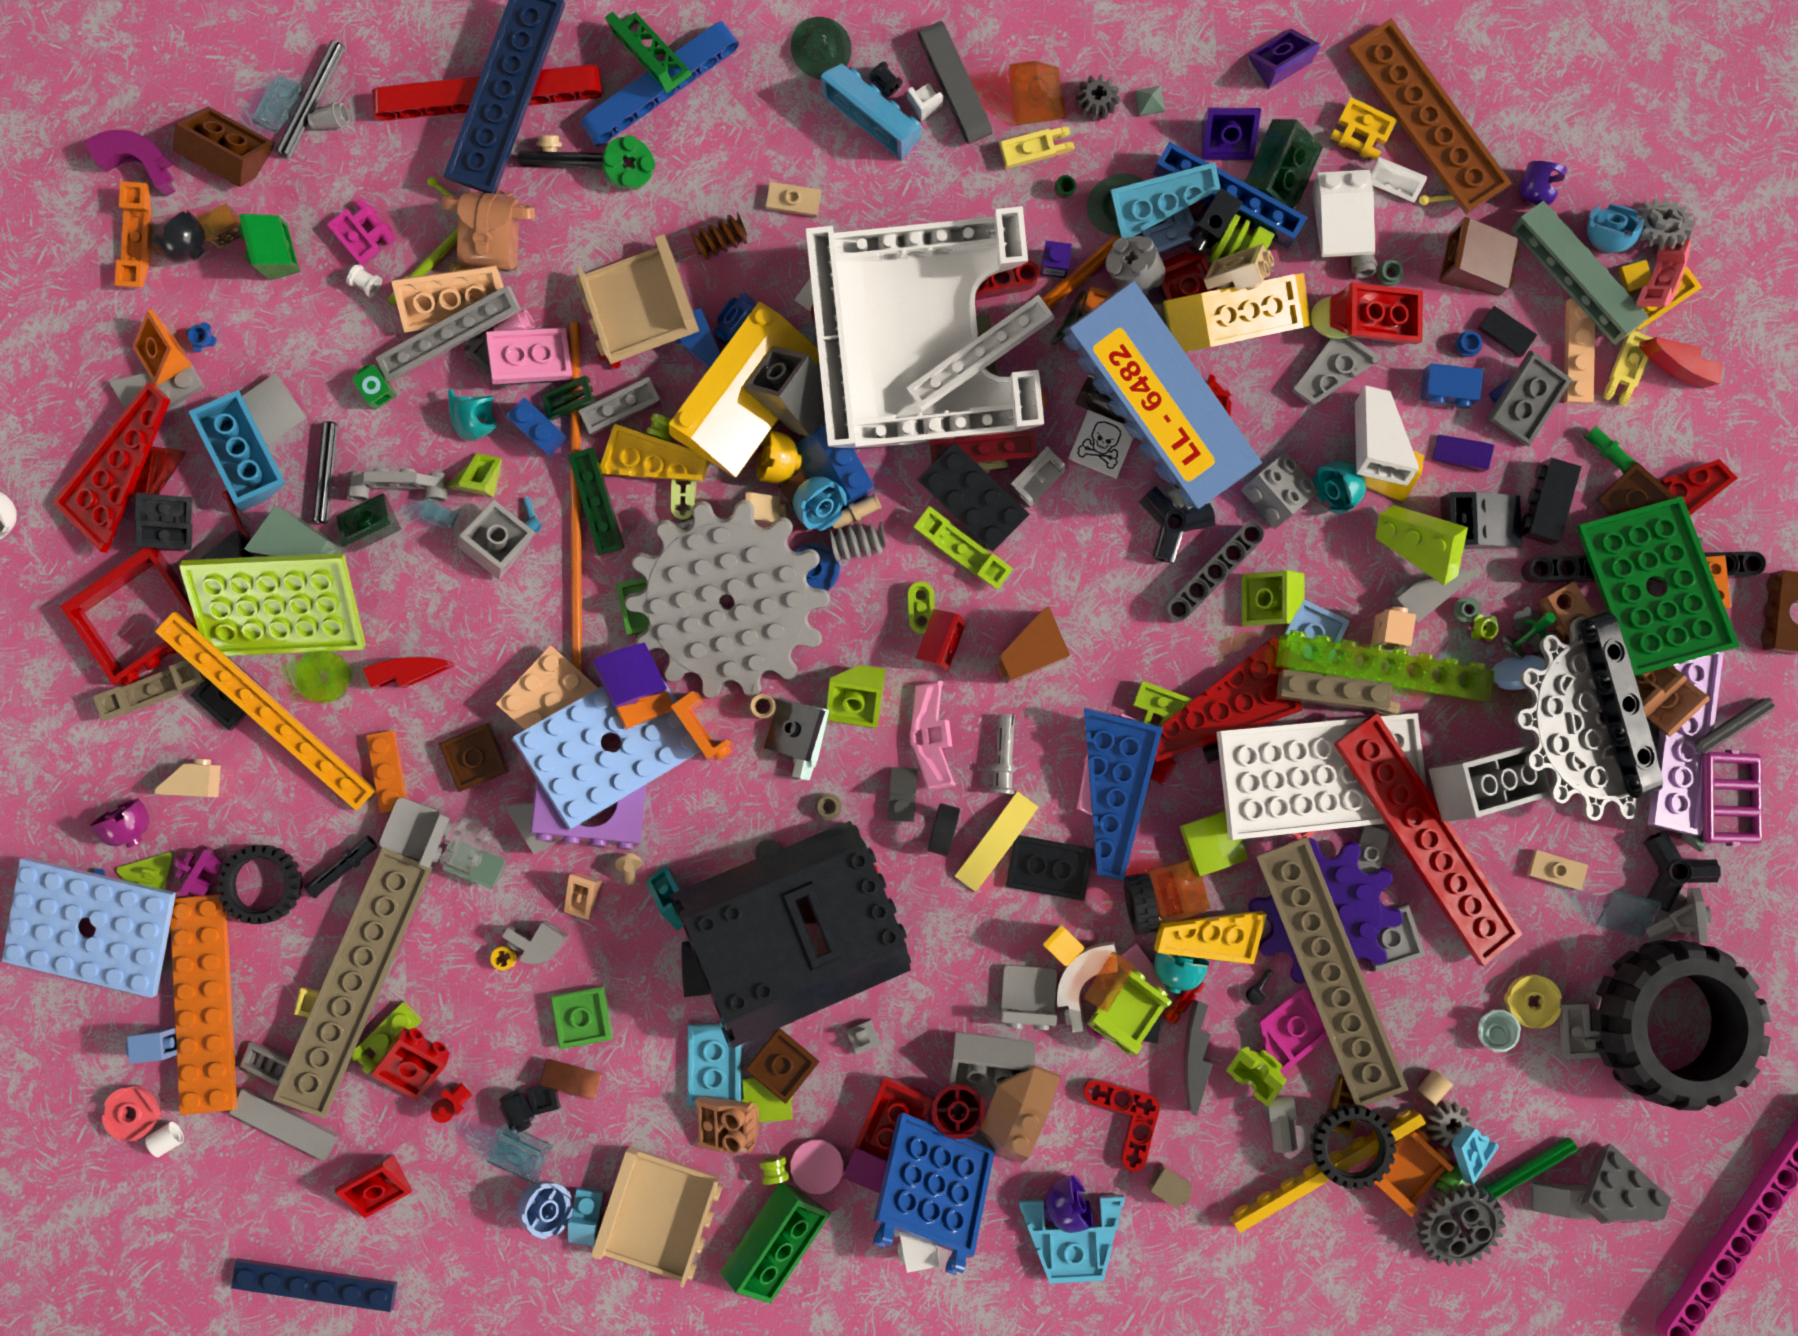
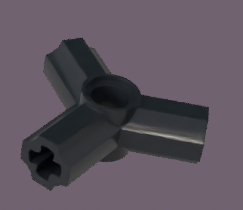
M1157 486L1151 489L1139 501L1141 506L1160 525L1151 557L1164 563H1174L1183 532L1216 525L1211 503L1205 504L1200 509L1192 507L1189 510L1186 508L1179 510ZM1169 517H1176L1180 521L1178 529H1173L1168 525Z
M1666 831L1655 833L1643 842L1658 866L1659 874L1645 901L1658 909L1669 912L1685 883H1717L1721 876V867L1717 859H1683ZM1675 865L1679 869L1676 877L1672 874V869Z

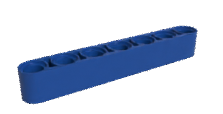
M723 21L715 23L674 52L690 70L692 75L666 93L653 77L646 72L586 114L580 122L581 127L596 146L607 143L730 56L738 48V40ZM669 69L668 74L672 78L681 70Z

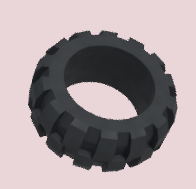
M1663 939L1644 943L1639 948V952L1630 950L1612 965L1617 971L1613 977L1605 975L1597 989L1596 995L1602 998L1599 1010L1592 1009V1030L1600 1032L1602 1040L1595 1043L1604 1065L1614 1069L1612 1072L1614 1079L1629 1092L1642 1096L1646 1101L1686 1111H1700L1707 1105L1717 1107L1737 1096L1736 1086L1746 1088L1752 1083L1761 1071L1755 1067L1759 1056L1767 1057L1771 1037L1764 1036V1023L1771 1022L1766 1001L1755 996V992L1760 989L1758 984L1745 967L1736 966L1737 963L1731 955L1716 947L1704 946L1698 942L1683 940L1670 941ZM1687 976L1698 985L1708 1001L1712 1020L1711 1032L1705 1048L1693 1062L1678 1070L1668 1071L1658 1061L1651 1048L1647 1031L1648 1015L1652 1003L1659 992L1672 981Z

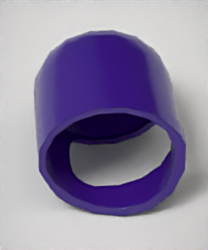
M1547 161L1529 162L1519 188L1522 200L1532 206H1537L1542 201L1547 205L1553 203L1558 195V191L1550 186V184L1563 181L1568 170L1567 167ZM1552 171H1557L1559 173L1557 175L1550 176Z

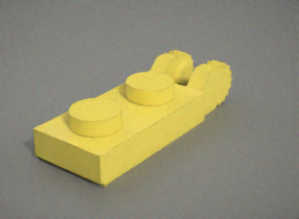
M1069 127L1053 130L1045 129L999 142L1005 169L1071 152L1075 149L1073 142L1058 145L1053 143V140L1070 135Z
M1634 331L1624 339L1609 377L1611 380L1605 388L1603 398L1610 400L1614 396L1618 384L1621 383L1626 386L1621 392L1618 403L1622 406L1628 403L1634 388L1638 386L1648 357L1639 348V343L1652 339V337Z

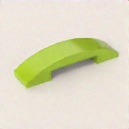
M928 506L913 527L942 552L996 590L1000 588L1013 570L1012 567L996 555L989 553L950 524L949 520L930 506Z

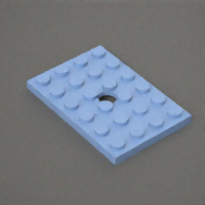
M666 685V690L674 704L677 702V700L675 699L672 692ZM603 686L512 738L569 831L702 752L674 710L625 731L616 709L613 708ZM607 733L616 734L621 740L620 749L614 753L605 751L601 746L603 735Z
M28 857L21 858L2 962L153 998L158 993L176 892ZM83 918H89L91 924L96 927L95 934L91 938L84 937L79 932V922Z

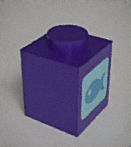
M1046 240L1040 275L1066 278L1072 244Z

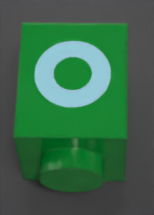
M374 364L360 368L357 371V375L351 378L368 405L375 410L398 396L390 383L386 381L383 372Z

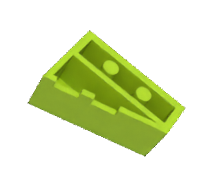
M1393 505L1379 514L1375 538L1445 586L1459 574L1468 527Z

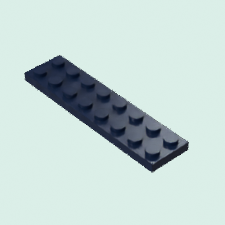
M508 0L443 175L446 180L484 193L496 194L566 5L564 0Z

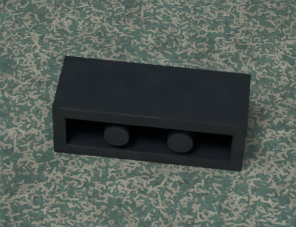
M1552 457L1538 465L1535 472L1537 482L1535 488L1530 491L1528 496L1530 507L1528 513H1525L1521 521V528H1523L1522 537L1549 545L1561 542L1582 466Z

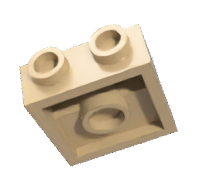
M1260 244L1214 260L1204 279L1208 290L1215 287L1223 289L1231 285L1233 281L1237 291L1244 288L1246 290L1255 289L1261 285L1265 277L1270 276L1269 268L1274 266L1273 256L1270 251H1266L1264 244Z

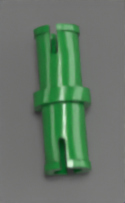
M1597 425L1584 436L1601 452V457H1607L1622 473L1627 471L1636 462L1618 446L1620 443L1617 440H1611Z

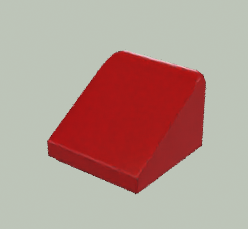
M1170 758L1155 762L1150 779L1160 785H1164L1177 762Z

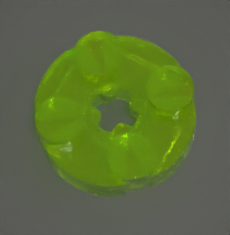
M315 651L307 655L296 666L297 686L300 692L310 701L320 703L335 702L345 695L349 682L351 683L352 673L349 664L343 657L333 652ZM322 670L325 673H330L326 684L318 681V676Z

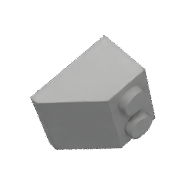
M493 500L459 536L458 548L500 580L518 560L534 537L535 532L496 500Z

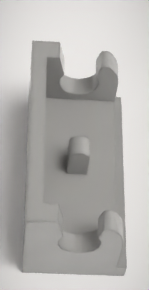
M1047 446L1011 483L1010 489L1026 505L1031 507L1067 470L1065 468L1066 465Z

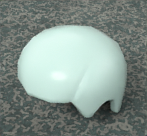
M1491 1010L1480 1019L1477 1030L1478 1039L1485 1048L1493 1052H1507L1515 1047L1519 1041L1521 1027L1513 1014L1505 1010Z

